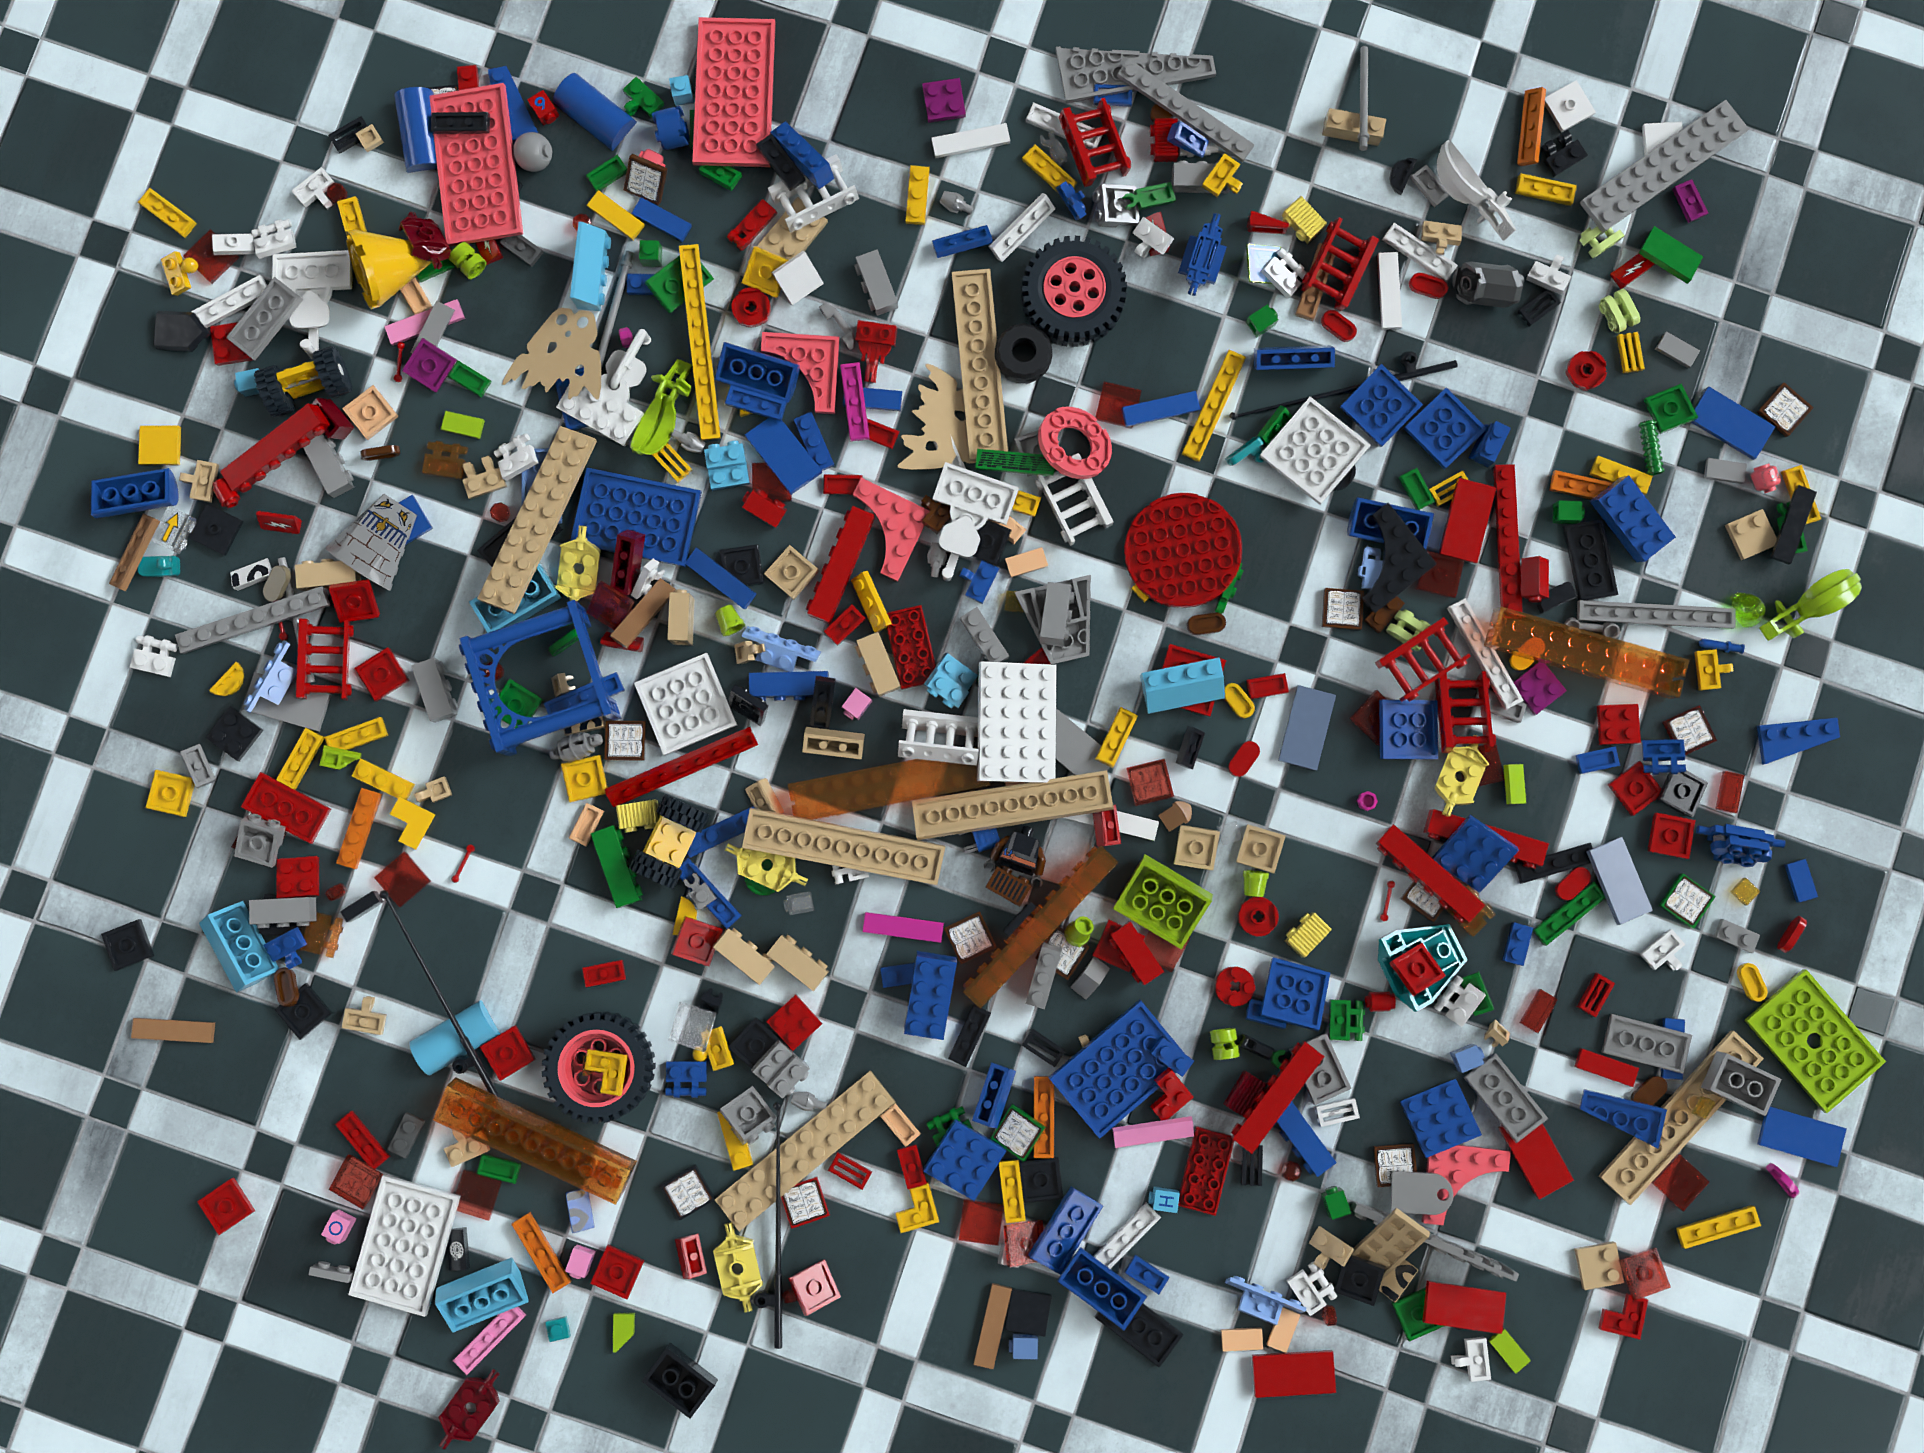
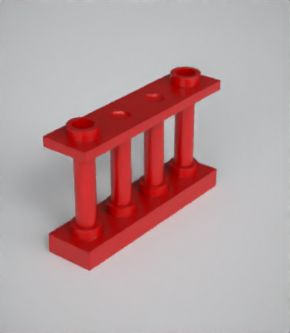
M1101 98L1095 110L1075 115L1072 113L1071 108L1067 107L1062 109L1058 117L1084 187L1091 186L1099 174L1120 169L1122 177H1124L1131 169V160L1126 155L1111 115V107L1107 104L1105 98ZM1100 116L1103 127L1084 132L1079 131L1077 122ZM1107 134L1110 144L1089 150L1085 148L1083 140ZM1113 151L1116 162L1098 167L1092 166L1090 157Z
M1340 217L1334 222L1331 221L1327 226L1325 240L1310 272H1307L1302 280L1304 284L1301 290L1305 292L1311 286L1335 298L1337 302L1334 308L1342 311L1348 307L1379 239L1371 236L1367 240H1361L1339 228L1343 220ZM1335 235L1359 247L1360 253L1358 257H1353L1331 245ZM1327 252L1351 264L1352 270L1350 274H1345L1323 262ZM1319 269L1343 281V290L1337 291L1315 279Z
M1445 617L1375 662L1379 669L1383 666L1389 669L1406 693L1399 698L1401 702L1406 699L1409 702L1419 696L1418 691L1455 667L1460 669L1468 663L1466 660L1471 655L1468 653L1461 657L1445 634L1444 626L1449 624ZM1432 634L1439 638L1455 661L1446 668L1428 644L1429 640L1427 637ZM1415 645L1423 649L1439 672L1430 679L1412 655L1413 651L1411 648ZM1400 655L1402 658L1405 657L1422 682L1421 685L1414 689L1411 688L1395 664L1397 663L1395 659Z
M299 618L296 698L307 699V694L310 695V693H342L343 700H348V696H351L352 684H348L350 637L354 636V626L350 625L349 620H344V627L313 626L308 619ZM313 634L344 635L343 647L312 646L309 643V636ZM312 653L343 654V666L311 665V663H308V655H312ZM311 673L342 674V686L311 685L307 683V678Z
M1482 671L1477 680H1450L1447 678V673L1434 681L1436 700L1438 702L1442 753H1450L1456 744H1484L1485 752H1489L1496 745V735L1492 731L1488 695L1490 680L1486 677V671ZM1450 688H1478L1479 698L1452 699V697H1449ZM1480 706L1481 717L1454 718V716H1451L1452 707ZM1458 725H1482L1483 736L1456 737V735H1453L1452 728Z

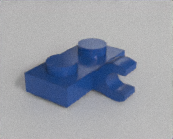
M1066 181L1056 187L1075 220L1077 221L1086 215V208L1082 201H1080L1085 197L1080 190L1075 193L1073 186L1067 184Z
M983 560L976 573L963 567L959 576L971 581L965 596L983 604L999 568Z
M296 927L264 944V947L272 962L285 956L286 967L291 969L302 963L296 950L307 945L299 928Z

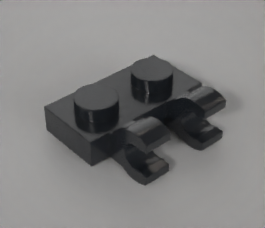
M1565 130L1557 137L1563 149L1557 152L1556 145L1552 139L1541 147L1548 157L1544 160V163L1553 177L1588 156L1578 139L1574 142L1572 141V136L1568 130Z

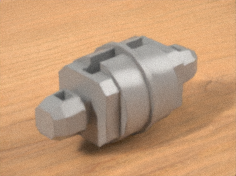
M585 732L570 734L557 741V747L551 749L549 755L553 760L562 759L567 762L581 760L594 753V747L601 745L603 739L600 734L590 735Z

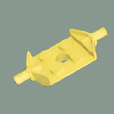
M579 525L578 537L575 540L560 545L561 554L555 588L567 596L570 601L575 600L578 602L580 598L596 592L601 550L587 540V526ZM576 563H581L584 566L582 574H578L575 571Z
M1479 744L1454 747L1447 755L1434 787L1437 794L1446 803L1442 814L1447 817L1451 816L1455 805L1474 803L1473 798L1485 768L1489 765L1477 748ZM1456 772L1463 773V782H1459L1456 780Z
M728 843L727 847L734 850L725 849V851L736 855L739 875L777 892H780L791 882H796L805 887L806 883L800 881V879L805 882L808 881V878L796 873V858L738 848ZM766 859L771 860L773 863V867L769 871H765L762 868V862Z
M729 1222V1225L728 1223L724 1224L727 1234L726 1239L713 1250L723 1295L740 1299L744 1312L753 1310L750 1296L763 1285V1281L761 1280L753 1245L754 1240L736 1235L732 1222ZM735 1263L741 1264L743 1272L740 1274L734 1273L732 1265Z

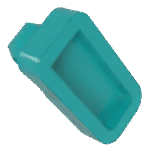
M1253 437L1227 456L1225 460L1229 466H1233L1251 454L1255 462L1262 463L1264 460L1261 457L1259 459L1262 453L1259 446L1263 444V441L1260 437Z
M174 555L142 557L138 566V573L144 577L178 576L180 574V559Z

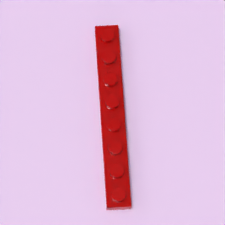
M1515 464L1495 465L1493 470L1494 487H1496L1495 509L1501 619H1522Z
M751 727L745 728L604 789L605 794L612 806L616 807L758 745L757 739Z

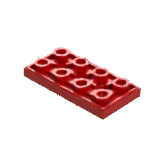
M1457 478L1438 554L1471 563H1478L1496 487Z
M922 605L887 613L892 623L887 626V631L901 690L923 685L936 667Z
M1543 1123L1517 1143L1514 1142L1502 1125L1498 1127L1537 1199L1540 1200L1574 1181Z
M1198 1126L1195 1127L1179 1191L1178 1206L1216 1216L1234 1145V1140L1230 1138L1231 1135Z
M1427 1281L1422 1322L1502 1334L1506 1292Z
M1332 1350L1252 1355L1255 1398L1336 1393L1334 1354Z

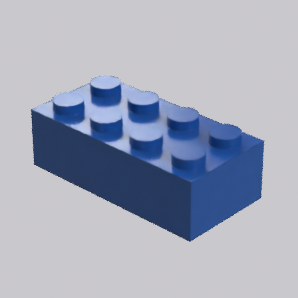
M1629 475L1618 478L1590 501L1636 562H1646L1676 538Z
M917 951L904 1024V1034L944 1040L957 965L956 957Z

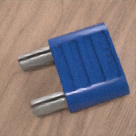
M997 829L972 832L976 844L964 847L963 850H967L964 851L967 854L977 850L982 852L994 848L995 844L1000 840Z

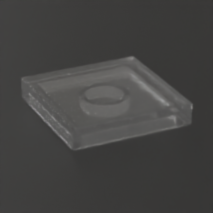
M679 1002L668 1041L705 1052L716 1013Z

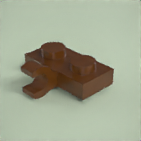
M925 495L920 505L930 512L922 520V524L938 534L951 519V506L940 502L936 503L929 496Z
M1396 596L1376 613L1371 611L1364 621L1377 633H1380L1405 603Z

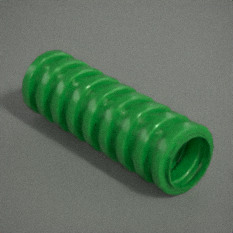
M1654 420L1638 424V427L1641 428L1639 432L1642 434L1640 438L1643 440L1641 444L1644 445L1642 450L1645 451L1643 456L1646 457L1644 462L1647 463L1645 467L1648 469L1646 473L1649 475H1658L1665 471L1662 468L1664 464L1661 462L1663 458L1660 456L1662 452L1659 450L1661 447L1658 444L1660 441L1657 438L1659 435L1656 433L1658 429L1655 427L1657 423Z

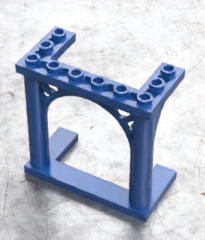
M569 601L566 607L474 638L469 636L459 638L461 642L459 644L462 656L465 655L467 661L465 663L466 671L469 675L471 674L473 679L471 687L473 692L478 695V708L480 712L484 713L485 720H483L486 731H489L491 735L489 743L492 750H495L497 753L507 756L516 755L515 748L526 741L603 715L613 721L622 719L616 700L608 695L587 631V628L592 626L586 608L577 601ZM574 623L598 698L542 717H525L511 711L500 699L495 686V672L502 655L511 646L522 640ZM499 647V652L497 654L489 650L491 648L495 650ZM485 654L492 657L493 663L491 665L482 664L487 662ZM482 669L489 670L490 676L484 677L486 673ZM491 689L494 690V694H493V695H490V693H489V691H490ZM497 706H500L502 712L497 716L498 710L495 709ZM505 715H510L512 718L511 724L507 728H502V718ZM517 720H521L523 725H517L518 728H515Z

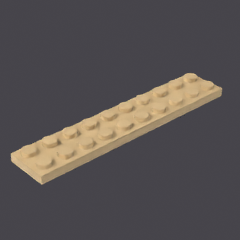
M990 269L952 272L970 461H976L977 449L1008 451L1001 374L994 357L997 333Z
M560 426L477 598L479 601L512 614L516 613L597 443L595 438Z
M1107 770L1050 779L1047 783L1029 782L912 801L917 840L1114 810Z
M754 808L749 810L742 848L934 885L938 884L945 852V845Z
M1731 1030L1662 1105V1108H1666L1667 1112L1659 1149L1633 1137L1599 1175L1627 1204L1632 1205L1726 1101V1099L1701 1088L1716 1051L1727 1053L1755 1067L1764 1059L1735 1031Z
M872 1071L864 1075L829 1104L826 1109H823L780 1145L781 1197L895 1103V1100ZM776 1149L715 1199L739 1232L776 1202Z

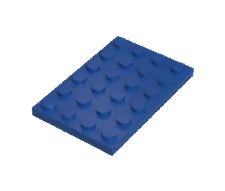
M586 468L570 541L578 537L579 525L587 526L586 538L589 542L602 551L615 553L617 534L628 529L646 534L642 559H655L658 562L686 567L702 491Z
M1139 999L1048 1078L1100 1139L1159 1088L1154 1079L1163 1073L1168 1066L1152 1055L1150 1051L1161 1036L1181 1051L1182 1049Z

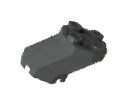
M1466 262L1462 264L1463 266L1455 269L1452 285L1454 289L1457 288L1458 294H1456L1457 299L1466 305L1478 304L1506 308L1520 301L1524 277L1522 274H1519L1517 269L1508 264L1501 266Z

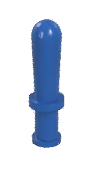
M1701 639L1699 641L1701 648L1724 650L1726 653L1733 651L1743 654L1745 649L1744 644H1732L1731 641L1720 642L1710 639Z

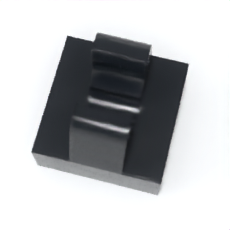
M709 988L706 993H703L699 1008L718 1015L723 993L720 992L718 997L712 996L713 989Z

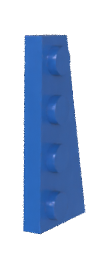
M507 66L488 69L491 85L504 83L506 86L512 142L515 143L516 139L524 133H538Z
M1838 718L1757 726L1762 765L1840 737Z
M1587 1089L1583 1090L1580 1104L1581 1110L1659 1149L1667 1112L1666 1108Z

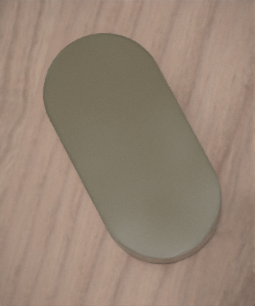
M280 565L272 568L263 588L264 597L268 601H278L283 597L291 579L290 570L286 566Z

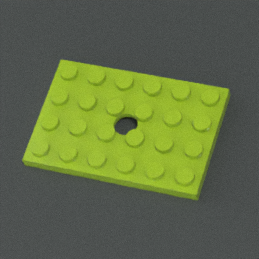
M1802 969L1744 1020L1824 1113L1830 1112L1886 1062L1807 969ZM1817 1033L1820 1036V1046L1813 1049L1808 1045L1807 1038L1810 1034Z

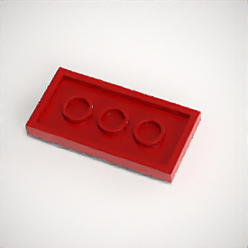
M263 772L259 773L241 806L253 814L260 815L266 821H280V825L285 826V831L310 844H313L331 811L330 807L286 786Z

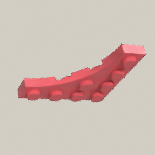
M762 332L761 353L775 355L800 365V371L806 377L813 391L815 413L835 414L840 337Z
M861 478L853 493V497L862 501L874 512L885 536L886 553L880 574L898 582L925 526L922 524V520L930 511Z
M1457 1145L1428 1157L1426 1172L1437 1173L1446 1178L1452 1186L1454 1197L1466 1183L1480 1175L1498 1171L1509 1172L1511 1151ZM1440 1189L1437 1192V1197L1440 1200H1444L1448 1196L1446 1189ZM1447 1210L1437 1215L1422 1214V1222L1444 1225Z

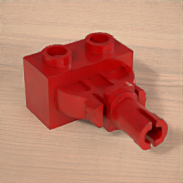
M858 320L855 340L858 342L859 350L862 353L861 361L865 362L866 360L865 382L870 381L871 374V383H876L879 357L881 356L880 364H884L885 357L889 354L891 348L895 347L898 329L896 325Z

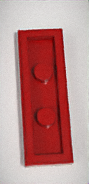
M1580 1048L1574 1066L1634 1087L1639 1071L1637 1067Z
M350 1111L335 1124L373 1170L390 1157L353 1111Z

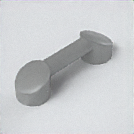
M826 303L819 306L820 311L827 320L831 317L835 319L845 333L841 337L842 342L849 351L855 347L854 334L839 311Z
M1571 617L1564 623L1565 631L1571 635L1577 634L1580 630L1602 632L1608 639H1616L1620 635V628L1613 622H1606L1600 625L1579 622L1576 618Z

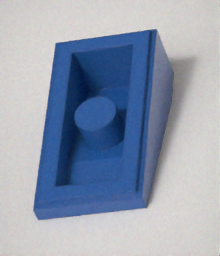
M1182 121L1172 124L1167 137V141L1200 158L1204 157L1209 143L1208 139Z

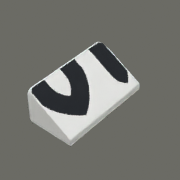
M268 558L230 572L233 589L239 591L267 580L272 570Z

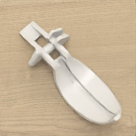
M1447 140L1441 146L1437 158V172L1440 182L1453 199L1464 204L1471 203L1479 209L1478 212L1482 214L1477 219V223H1482L1487 219L1495 232L1505 241L1516 231L1504 208L1511 202L1512 198L1506 196V191L1498 197L1491 188H1487L1455 145ZM1495 212L1502 218V223L1499 224L1494 214Z

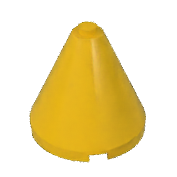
M356 229L346 231V236H351V239L346 240L352 267L357 282L361 284L364 291L362 295L370 309L382 306L431 264L430 261L411 255L413 247L409 240Z

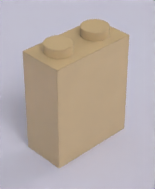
M677 589L675 593L670 592L668 641L673 645H693L695 599L690 593H687V590Z

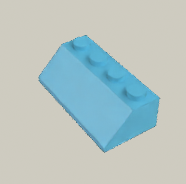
M578 222L570 298L577 309L601 311V305L605 303L603 286L606 287L607 284L605 268L609 266L607 249L611 247V238L605 230L584 222Z
M1220 657L1144 672L1140 675L1148 714L1225 699L1224 675Z
M243 901L208 914L199 923L236 993L259 983L276 973L279 969L276 961L272 962L264 947L266 943L259 933L256 924H249V911Z
M513 1258L436 1288L435 1305L452 1332L528 1303V1296L521 1272Z

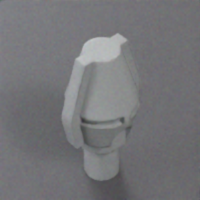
M944 191L940 199V203L950 212L958 213V211L962 212L963 210L971 214L974 208L966 204V201H963L964 197L956 192Z
M674 430L671 437L679 440L681 447L690 452L701 454L706 444L700 437L691 432L682 434Z
M932 542L927 554V561L931 564L930 567H932L931 577H939V568H941V565H945L947 559L946 550L942 549L940 544Z
M793 1092L791 1104L804 1111H812L815 1108L826 1109L827 1103L819 1101L818 1098H815V1095L809 1092Z

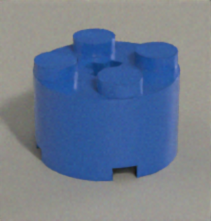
M680 106L652 113L653 121L657 124L658 128L655 131L657 142H661L663 150L689 145V130L687 122H684L683 118H681V116L685 115Z

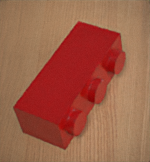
M1128 921L1109 934L1111 937L1109 942L1115 950H1120L1122 953L1121 960L1126 967L1130 965L1134 971L1131 975L1137 983L1141 982L1143 985H1146L1164 972L1131 921Z

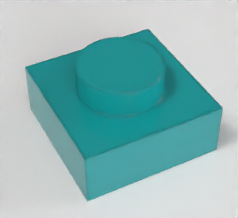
M567 1316L545 1322L549 1342L570 1338L571 1334Z

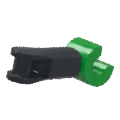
M1241 1034L1242 1039L1240 1043H1237L1239 1047L1268 1061L1271 1059L1272 1065L1280 1069L1281 1063L1278 1061V1057L1284 1055L1285 1050L1274 1052V1048L1248 1035ZM1249 1041L1255 1042L1252 1049L1247 1047Z

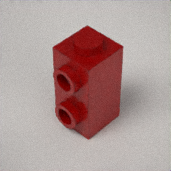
M759 488L758 490L753 489L751 493L747 491L742 499V502H744L742 508L776 528L787 511L784 508L785 504L777 499L771 500L767 497L769 494Z
M1541 556L1521 558V597L1529 599V602H1541V599L1549 598V560Z

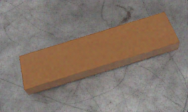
M1319 243L1317 246L1312 265L1318 255L1322 243ZM1327 252L1323 262L1332 266L1335 255ZM1319 269L1315 279L1326 284L1329 273ZM1313 286L1305 292L1303 291L1295 316L1313 322L1323 292Z
M146 514L142 515L109 582L110 585L123 591L127 590L160 523L159 520Z
M660 578L610 635L611 638L627 649L668 602L670 592L675 593L676 589Z
M133 1018L131 1038L213 1043L215 1022Z
M992 1283L974 1365L994 1369L1012 1291L1011 1287Z

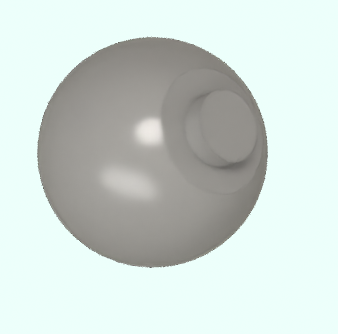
M527 132L516 139L513 146V155L515 162L521 168L530 172H538L549 165L552 159V148L549 141L543 135L536 132Z

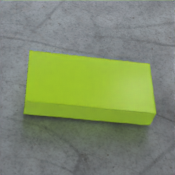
M445 411L441 430L480 439L485 420Z
M1523 764L1504 765L1506 803L1525 804L1526 793Z
M1504 1328L1502 1334L1496 1333L1488 1340L1515 1374L1531 1361Z

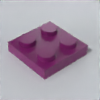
M960 78L922 83L928 123L966 117Z
M422 338L402 371L437 393L457 362V359L425 338Z
M1543 660L1539 661L1513 682L1523 698V702L1527 704V707L1534 715L1540 713L1567 691Z

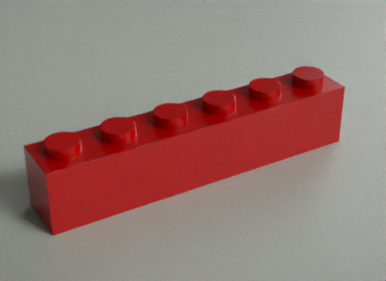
M306 404L220 472L232 491L247 492L254 483L266 478L267 473L279 468L284 460L292 458L297 450L311 443L310 440L322 435L325 429L330 426V423L319 406Z
M852 506L851 511L847 510L844 516L845 525L843 528H839L836 535L838 539L836 546L832 545L828 556L831 558L829 563H825L822 568L821 574H823L821 582L817 581L813 592H815L813 600L809 599L806 610H808V616L829 625L831 624L875 520L874 514Z
M1431 809L1429 810L1423 833L1429 834L1428 838L1440 840V838L1448 840L1466 818L1453 814L1447 817L1442 814L1443 811ZM1486 825L1518 847L1519 851L1509 862H1524V866L1531 869H1536V866H1543L1549 843Z
M1394 824L1376 842L1377 850L1384 856L1389 855L1393 859L1392 863L1400 870L1403 868L1409 873L1407 876L1413 882H1419L1424 886L1422 888L1423 891L1431 897L1434 895L1439 900L1438 904L1442 908L1451 910L1454 913L1453 917L1459 923H1470L1484 908V903Z
M1305 1041L1295 1044L1291 1050L1292 1056L1289 1060L1287 1058L1283 1060L1279 1066L1280 1072L1277 1076L1272 1075L1267 1082L1268 1088L1265 1092L1261 1091L1255 1098L1257 1103L1253 1108L1249 1107L1243 1114L1245 1119L1241 1124L1237 1123L1231 1130L1233 1135L1230 1138L1251 1154H1253L1325 1057Z

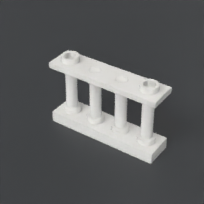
M837 154L826 160L830 164L834 180L841 192L830 196L824 186L818 189L823 198V201L813 205L805 190L814 186V184L805 175L803 176L806 181L792 191H789L782 181L768 187L774 204L781 202L789 216L785 221L790 233L800 230L802 227L859 199L855 185L847 188L839 174L843 169ZM798 193L806 209L795 213L788 198Z
M1079 453L1071 457L1076 460L1082 459ZM1058 471L1053 476L1045 478L1042 475H1036L1035 484L1039 491L1043 490L1063 530L1061 535L1065 542H1069L1070 546L1075 543L1074 536L1098 524L1100 526L1103 525L1105 529L1113 525V520L1092 478L1080 479L1078 483L1052 495L1047 485L1066 475L1060 474ZM1080 490H1086L1089 496L1086 501L1060 512L1056 504L1057 501ZM1089 507L1095 508L1097 512L1095 518L1069 529L1064 519Z
M904 709L902 729H907L906 741L899 740L898 757L977 766L979 749L973 748L974 737H978V717ZM915 730L927 731L925 743L914 742ZM935 732L946 733L945 745L933 744ZM954 734L966 736L965 747L953 746Z

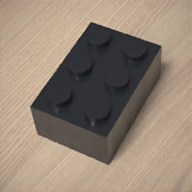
M669 1343L642 1380L644 1384L689 1419H691L718 1381L716 1377L672 1343Z

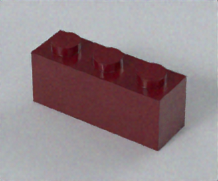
M628 529L617 534L610 583L611 591L624 595L632 593L640 575L646 534Z

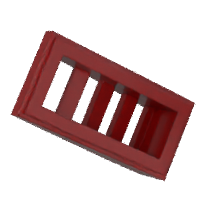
M1250 211L1248 216V232L1286 234L1289 223L1255 211Z

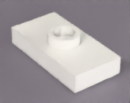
M212 234L214 255L255 254L253 234Z

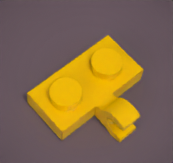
M1224 153L1203 182L1202 187L1216 197L1219 196L1226 185L1233 193L1237 194L1243 183L1232 176L1239 168L1240 163Z
M1717 649L1694 652L1699 691L1720 689V673L1733 672V664L1719 665Z

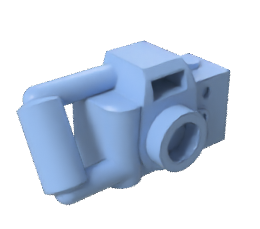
M1367 546L1364 549L1362 566L1358 568V576L1363 578L1361 589L1370 590L1379 578L1383 561L1380 560L1381 550L1378 548ZM1368 555L1376 556L1375 560L1368 559Z

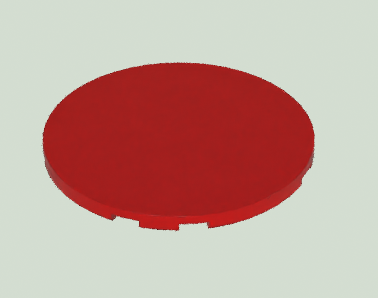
M1174 493L1154 500L1134 518L1125 539V562L1133 582L1150 599L1169 607H1196L1220 596L1233 582L1242 559L1241 535L1232 516L1214 500L1193 493Z

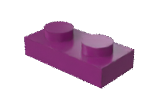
M1692 179L1672 189L1688 223L1708 214Z

